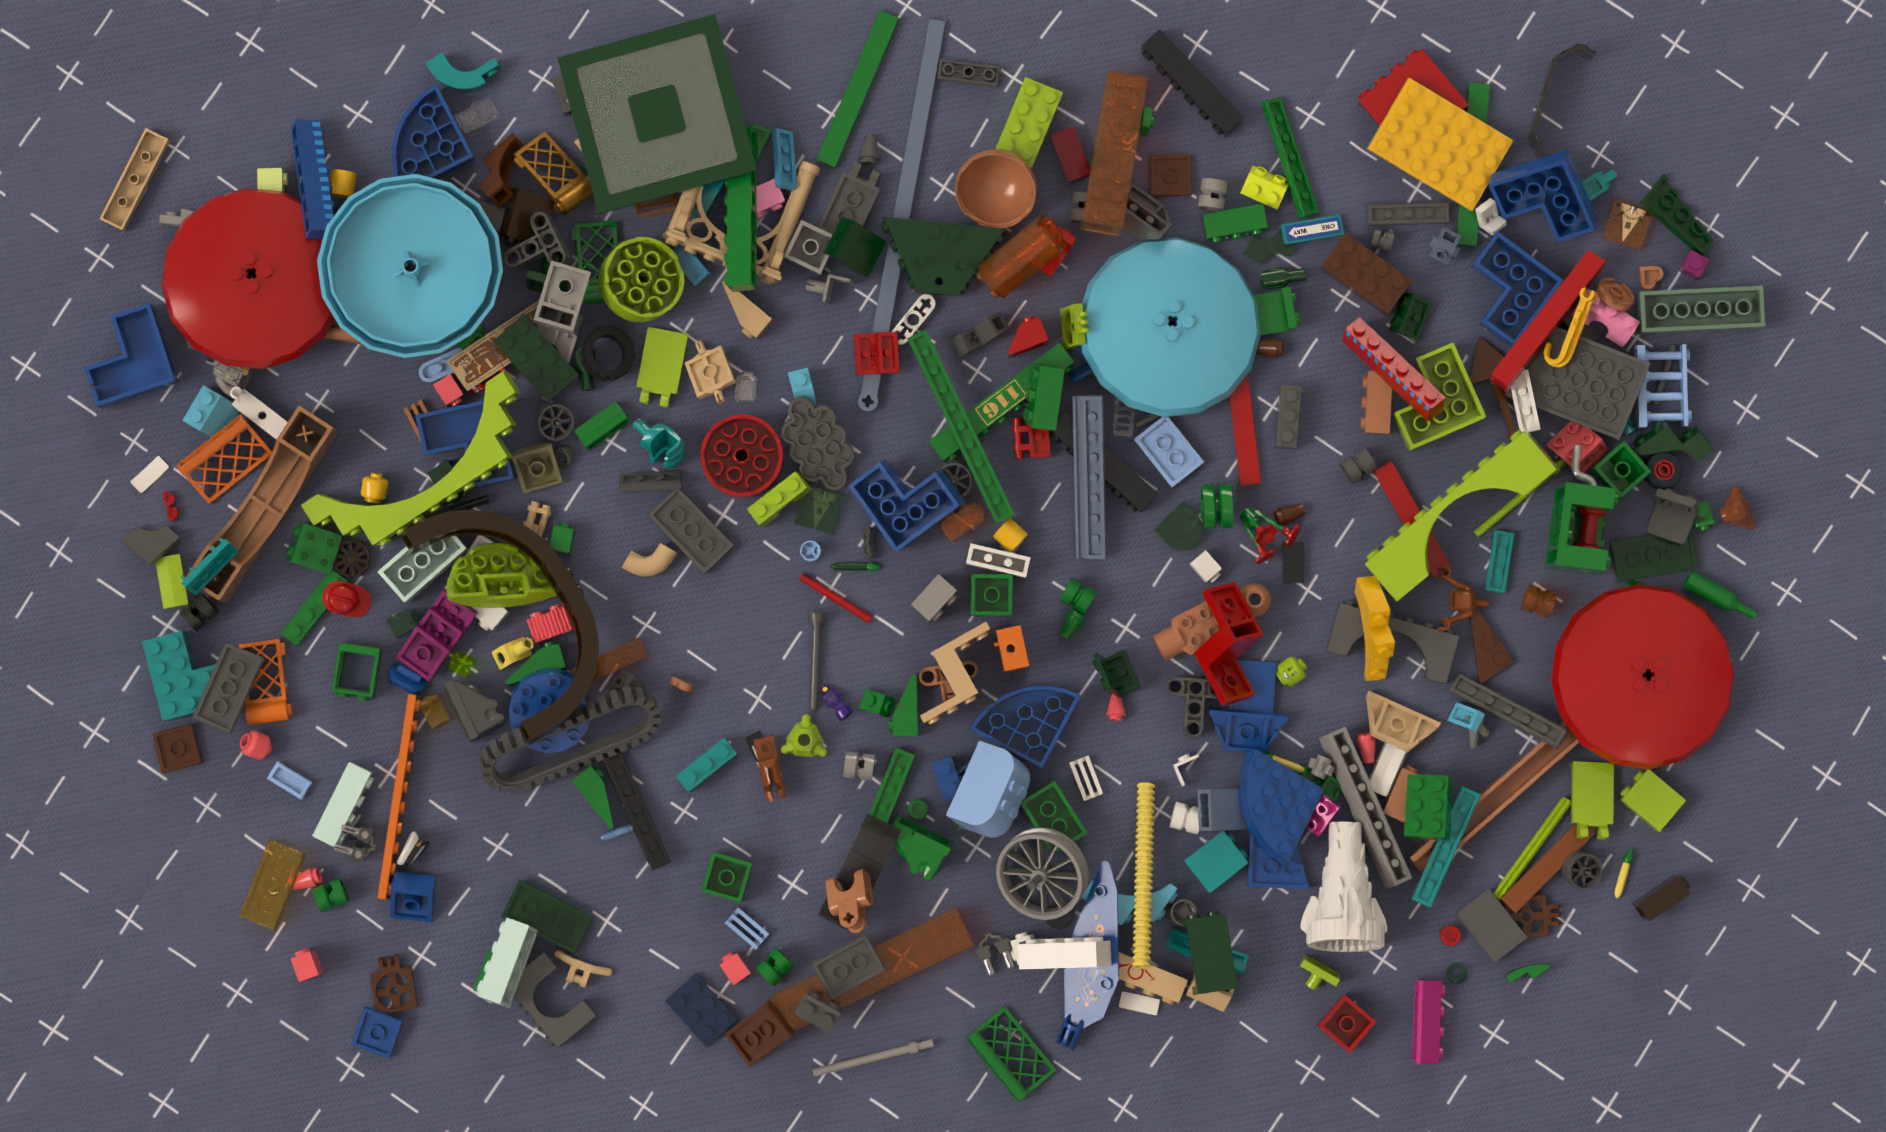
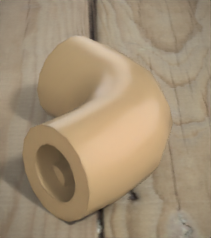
M659 543L655 552L650 556L644 557L631 550L622 569L641 577L655 576L667 569L676 557L677 552Z

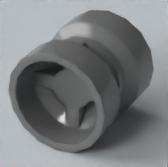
M1375 227L1370 247L1375 249L1380 247L1384 251L1390 252L1395 232H1382L1380 228Z

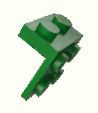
M1290 287L1282 288L1281 291L1253 295L1257 302L1261 335L1296 330L1297 324H1300L1298 312H1294L1293 304H1296L1295 292H1291Z
M300 522L299 526L296 525L292 537L295 538L293 544L288 546L286 552L287 561L329 574L342 540L341 535Z

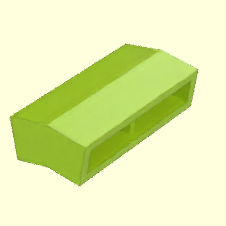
M180 554L160 558L156 562L163 609L187 606L186 588L182 585L183 580L181 578L183 570Z

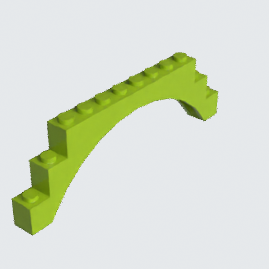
M501 372L486 382L483 412L476 434L464 456L445 477L431 488L416 496L392 504L367 506L347 503L325 494H317L301 504L313 526L321 525L324 527L334 520L343 536L351 535L353 537L362 531V527L372 545H380L382 547L388 544L392 536L395 534L397 536L401 535L410 524L423 521L425 519L424 515L429 512L432 514L442 508L441 504L445 501L449 503L458 497L457 493L462 490H470L475 486L474 482L480 478L485 480L492 475V470L496 468L501 469L509 464L508 460L513 456L500 436L505 437L512 433V428L517 424L504 404L509 405L516 401V396L521 392L508 372Z

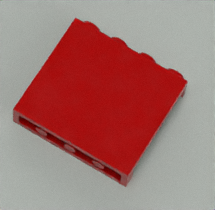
M1422 48L1418 52L1415 49L1405 57L1407 61L1402 65L1397 63L1390 69L1392 73L1386 78L1384 75L1381 76L1374 83L1376 86L1372 90L1368 88L1359 95L1360 100L1357 102L1358 105H1362L1380 127L1407 78H1411L1462 110L1466 109L1469 105Z

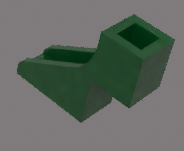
M1666 420L1662 423L1657 422L1654 424L1651 431L1645 435L1641 434L1633 443L1634 451L1640 456L1681 450L1690 454L1697 462L1714 451L1712 443L1698 426L1687 429L1680 438Z

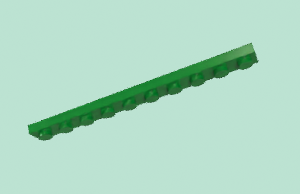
M926 329L907 338L995 523L997 524L1014 516L1015 514Z

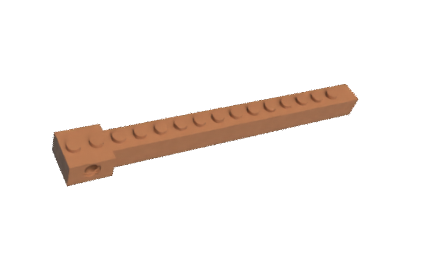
M1648 672L1642 674L1643 678H1646L1647 681L1649 678ZM1564 720L1559 726L1567 729L1568 733L1559 749L1539 741L1480 793L1481 796L1457 849L1579 743ZM1427 840L1408 857L1421 873H1423L1437 840Z

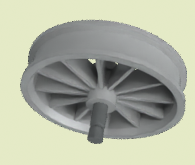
M1037 827L1022 831L1005 846L997 861L996 877L1000 891L1013 908L1034 919L1050 920L1067 914L1083 897L1088 886L1089 871L1086 859L1074 841L1059 831ZM1037 839L1038 858L1026 840ZM1043 840L1056 845L1048 861L1045 860ZM1020 844L1029 860L1012 850L1013 847ZM1058 848H1061L1069 858L1053 865L1051 861ZM1008 858H1011L1027 869L1008 868ZM1072 861L1076 873L1058 872L1055 869ZM1009 875L1030 876V878L1013 886ZM1058 878L1077 880V889L1075 890ZM1027 884L1031 892L1027 899H1024L1016 889ZM1037 886H1040L1041 907L1029 902ZM1056 887L1072 896L1073 899L1066 904ZM1047 889L1058 907L1048 908Z

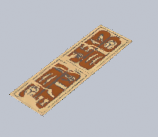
M539 300L446 361L467 391L511 363L509 358L493 341L523 314L537 328L538 324L533 319Z

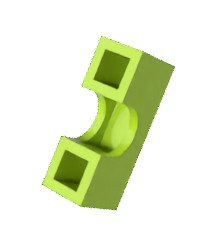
M795 471L747 508V510L759 526L765 527L780 515L779 512L792 502H797L812 489L800 473Z

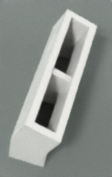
M1384 742L1369 776V781L1375 793L1388 798L1408 752Z

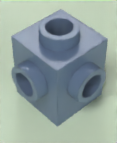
M1443 227L1439 236H1434L1429 245L1432 248L1429 256L1448 265L1451 257L1455 259L1460 247L1457 244L1461 235Z

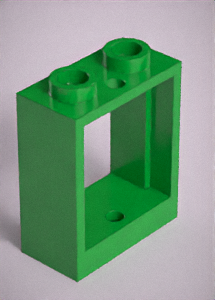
M339 642L332 691L337 692L336 696L349 698V694L357 695L358 700L369 701V697L375 698L383 649ZM346 652L375 656L369 692L340 687Z

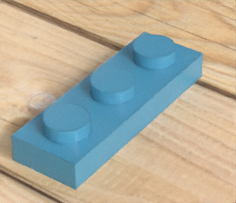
M775 128L772 130L775 184L777 188L793 191L797 188L793 132Z

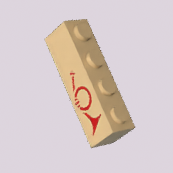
M1119 952V979L1125 981L1124 986L1134 990L1136 986L1144 989L1142 993L1152 997L1155 994L1163 997L1162 1001L1171 1005L1174 1004V1001L1180 1002L1188 981L1187 979L1153 965L1149 968H1135L1132 966V963H1134L1132 957Z

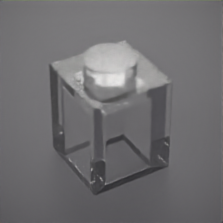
M741 372V375H736L735 401L756 403L758 377L753 376L754 373Z

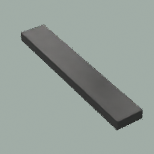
M1458 673L1449 689L1450 693L1556 749H1559L1568 733L1567 729Z

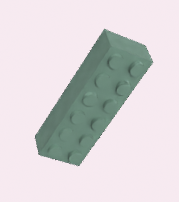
M1763 286L1640 291L1636 294L1638 321H1640L1638 335L1752 330L1766 327Z

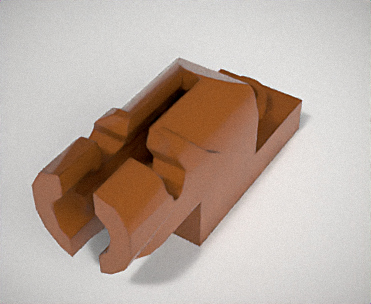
M774 735L753 739L767 802L774 801L772 786L774 785L778 787L780 800L787 798Z

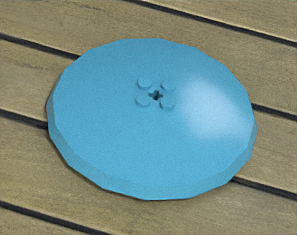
M419 174L382 178L348 197L327 224L317 259L322 298L339 327L370 350L402 358L441 353L472 335L493 308L503 273L499 237L481 205L452 183ZM410 264L416 266V269L412 272L407 271Z
M1178 237L1141 240L1108 258L1088 283L1082 302L1083 312L1088 314L1085 317V320H1088V325H1085V328H1089V333L1085 334L1086 344L1081 346L1082 353L1099 384L1128 407L1161 417L1198 414L1230 397L1252 369L1261 337L1256 299L1239 269L1211 247ZM1169 321L1174 322V323H1175V327H1174L1173 325L1170 327V326L1168 325V322H1169Z

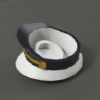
M415 831L411 832L397 860V864L408 868L427 849L430 842H423Z

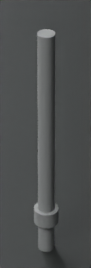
M933 1039L918 1043L913 1041L905 1046L813 1068V1075L815 1077L908 1053L911 1055L916 1054L920 1050L934 1047Z

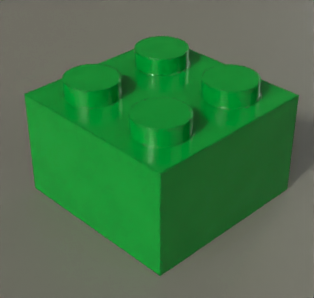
M971 574V616L1012 617L1013 574Z
M712 852L701 892L742 903L753 863Z

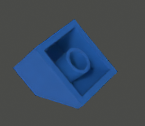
M395 872L391 886V918L432 922L436 876Z

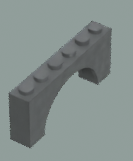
M1344 600L1343 604H1338L1325 651L1347 656L1353 643L1364 635L1360 609L1355 607L1356 603ZM1390 613L1388 625L1391 632L1405 636L1420 650L1425 662L1424 679L1446 684L1459 636L1454 635L1455 631L1447 629L1446 631L1439 632L1435 629V625L1423 623V626L1415 624L1416 620L1404 617L1403 620L1395 618V614Z

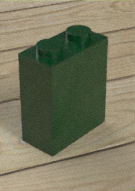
M842 217L827 244L824 254L853 272L869 277L887 241L857 222Z

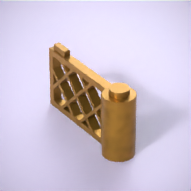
M543 132L514 153L515 159L513 161L521 170L525 168L554 200V208L559 214L568 215L593 196L589 176L583 174L546 132ZM544 139L550 145L549 150L538 149V143ZM525 152L534 153V162L526 161L521 155ZM537 154L549 155L548 163L537 162ZM551 156H560L563 160V165L551 164ZM536 167L548 168L547 176L538 175ZM550 169L562 170V178L550 177ZM565 170L573 171L577 177L565 179ZM550 181L561 183V189L554 192L549 187Z

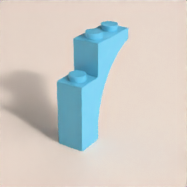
M1093 880L1087 886L1085 894L1082 897L1084 900H1086L1088 897V894L1094 882ZM1170 883L1164 888L1153 892L1150 897L1152 899V903H1150L1152 905V909H1150L1152 912L1150 916L1152 922H1155L1156 919L1158 921L1161 920L1166 913V910H1164L1168 902L1172 904L1178 895L1175 892L1177 888ZM1100 887L1099 893L1102 895L1103 889ZM1118 893L1119 924L1123 925L1124 922L1128 924L1134 913L1131 911L1134 909V905H1136L1134 902L1136 896Z

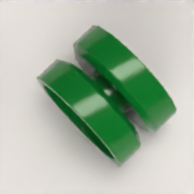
M1231 483L1219 484L1218 497L1215 496V489L1212 484L1201 485L1200 512L1204 530L1215 529L1217 516H1219V523L1222 528H1233Z

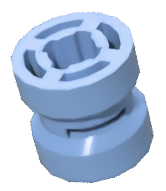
M810 540L802 544L800 553L804 560L813 562L819 559L821 548L818 543Z

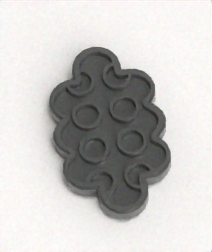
M806 396L793 398L788 406L790 419L783 424L781 430L783 440L790 444V458L800 464L799 471L803 479L810 482L821 480L823 485L829 490H840L847 483L848 475L845 468L854 460L853 447L845 442L847 436L846 429L836 423V413L832 407L823 404L815 407L813 402Z

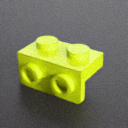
M1252 166L1240 193L1278 210L1287 190L1288 182L1281 175H1273L1263 167Z

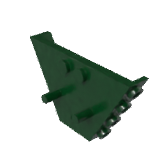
M882 217L883 222L880 223L884 233H889L891 241H889L892 251H897L900 257L897 261L901 270H905L909 277L906 278L909 288L911 290L914 289L917 293L958 296L961 293L963 295L970 286L967 282L971 277L975 278L982 269L979 265L983 260L987 261L992 255L993 251L991 248L995 243L998 245L1005 236L1003 234L1005 229L891 217ZM936 278H941L943 280V283L941 285H936Z

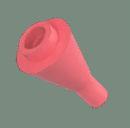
M1114 694L1110 698L1106 717H1110L1111 721H1121L1122 717H1126L1122 697L1118 698Z

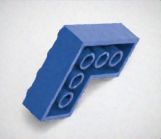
M1568 149L1491 174L1488 185L1503 219L1542 207L1557 242L1596 230L1597 215Z
M1497 231L1471 265L1472 269L1503 291L1479 324L1512 348L1564 280Z
M887 459L879 462L848 485L895 552L908 546L966 503L942 469L936 471L909 491Z

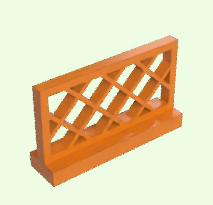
M240 414L176 465L181 474L187 478L205 501L210 504L271 456L272 451L249 425L243 415ZM246 429L252 434L251 442L239 441L240 434ZM236 444L235 455L223 454L224 446ZM239 445H250L249 456L238 455ZM253 446H262L266 451L260 457L252 456ZM212 456L220 457L219 466L208 467V459ZM223 457L234 458L233 469L221 468ZM237 459H249L248 467L236 469ZM195 469L203 470L202 480H195L189 474ZM206 470L218 471L217 481L205 480ZM221 471L232 472V479L229 482H220ZM205 484L216 485V492L210 497L204 492Z

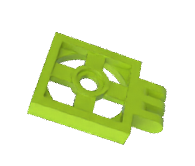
M1082 303L1072 304L1060 309L1062 343L1065 350L1086 344L1085 334L1089 333V328H1085V325H1088V320H1085V317L1088 314L1083 312Z

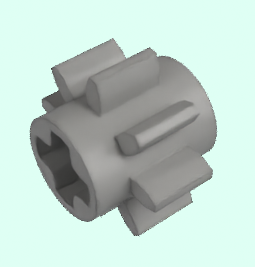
M1318 755L1316 759L1311 758L1308 767L1312 769L1310 774L1325 779L1326 775L1332 776L1335 767L1331 766L1332 760Z

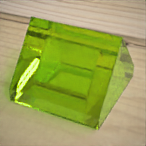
M456 651L450 661L448 670L468 677L475 658Z

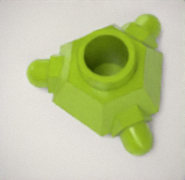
M804 714L802 721L796 723L787 736V742L781 747V752L783 754L791 752L794 756L814 757L817 754L825 757L827 750L822 747L824 741L816 725L811 722L810 715Z

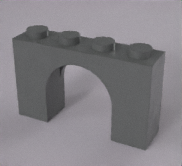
M545 951L524 968L514 998L517 997L521 1002L519 1007L526 1015L530 1013L534 1018L532 1022L539 1031L541 1029L544 1030L547 1034L545 1038L552 1047L554 1045L560 1047L594 1019L597 1013L585 999L567 1014L560 1017L548 1016L538 1008L535 1000L536 989L547 976L558 968Z

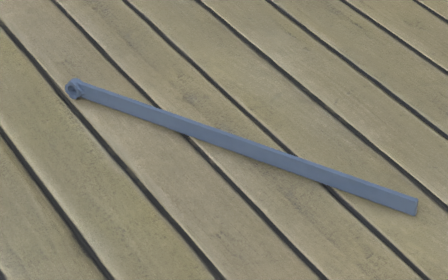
M929 19L893 218L910 219L945 21ZM889 243L872 333L889 332L901 268L897 261L900 257L897 251H892ZM881 374L864 375L861 395L858 398V405L864 412H871L878 406L877 395ZM867 396H870L871 400L874 401V404H870L869 407H865V403L862 402Z

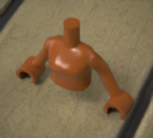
M1448 566L1438 569L1442 570L1445 574L1438 576V579H1445L1458 588L1451 591L1450 608L1451 610L1464 613L1457 614L1449 619L1442 618L1437 622H1441L1444 625V628L1437 629L1439 632L1446 631L1455 622L1471 617L1476 607H1488V600L1476 598V593L1471 586L1463 584L1450 576L1451 570Z

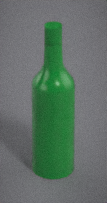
M1693 570L1689 573L1682 586L1683 589L1722 610H1736L1752 619L1757 615L1756 611L1740 603L1734 592Z

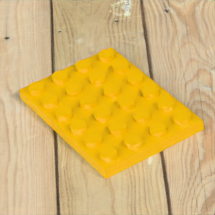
M1407 78L1368 145L1367 150L1467 210L1473 211L1489 183L1491 174L1496 172L1514 140L1411 78Z

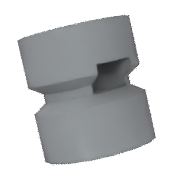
M1202 178L1200 190L1203 194L1199 195L1198 208L1210 211H1224L1225 199L1223 195L1227 192L1228 182L1213 178Z
M846 751L843 777L855 779L856 776H859L861 780L872 781L875 755L864 753L862 756H859L857 752ZM858 764H864V769H858Z

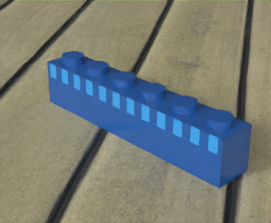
M296 119L291 127L305 236L306 239H323L326 226L333 218L334 202L331 201L330 197L332 186L328 182L329 166L325 162L327 151L322 141L324 130L320 127V120Z

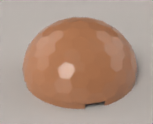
M988 149L976 153L963 164L956 177L955 195L961 210L966 216L968 215L977 224L984 227L1007 228L1013 226L1027 216L1036 201L1037 184L1033 171L1022 158L1007 150Z

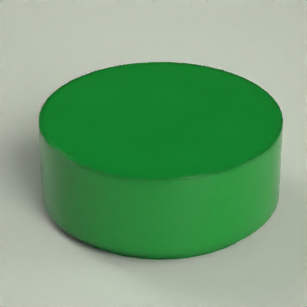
M915 799L908 805V814L915 820L923 819L928 813V806L923 800Z

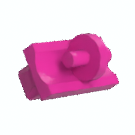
M1323 795L1306 827L1317 837H1321L1341 807L1332 802L1327 795Z

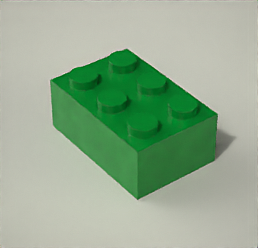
M1034 363V367L1030 368L1029 379L1032 381L1031 388H1027L1026 400H1029L1028 408L1024 409L1023 420H1026L1025 424L1031 428L1056 431L1065 369L1055 365Z
M1407 775L1404 836L1406 838L1450 841L1453 779L1450 776Z
M1055 781L1022 800L1021 806L1035 828L1043 827L1059 831L1072 841H1076L1087 834L1084 826ZM1043 840L1052 853L1056 845Z

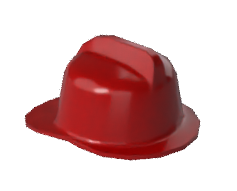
M335 581L325 587L323 591L322 601L324 606L335 614L360 617L368 612L371 606L369 592L359 585Z

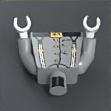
M207 356L206 363L215 366L213 374L216 377L215 380L223 393L240 402L241 400L238 396L241 393L246 394L243 389H246L254 368L226 366Z

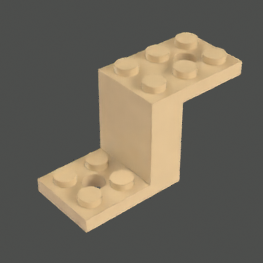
M987 622L932 652L956 696L920 715L923 723L928 722L931 725L940 720V714L946 712L949 715L958 710V704L964 702L967 705L977 699L975 695L978 694V691L955 650L958 648L959 651H962L970 646L969 642L976 638L977 641H980L989 636L987 632L990 631V627Z

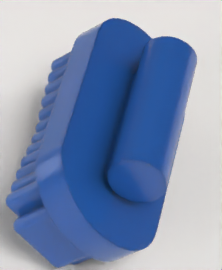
M394 664L390 667L388 672L390 683H394V685L405 689L413 695H420L426 688L427 680L415 671L402 664Z

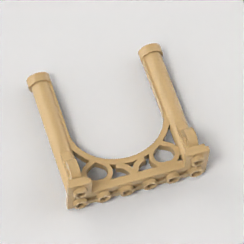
M805 161L801 162L796 176L797 188L790 192L778 224L771 232L757 238V245L762 250L763 255L760 260H756V276L761 277L760 281L772 285V283L781 281L782 277L779 270L785 252L792 239L816 176L818 177L821 169L814 164ZM704 186L682 191L668 230L663 233L662 238L666 239L665 243L675 247L677 245L684 246V250L689 253L696 254V252L704 254L703 258L712 262H715V259L723 262L722 266L727 268L724 261V255L727 253V246H725L724 241L725 233L721 232L709 221L703 210L701 196ZM696 203V208L700 218L693 219L689 222L691 213ZM704 223L708 231L706 237L699 238L691 233L692 224ZM712 233L716 235L714 239L718 241L720 248L716 249L703 242L709 240ZM775 235L768 253L767 248L762 242ZM765 262L763 267L758 266L759 264Z

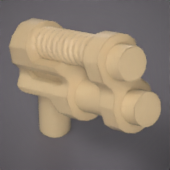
M532 501L531 505H528L527 510L529 512L526 521H523V525L543 538L549 516L551 517V506L543 504V507L539 508L540 503ZM537 513L542 514L539 525L534 524Z

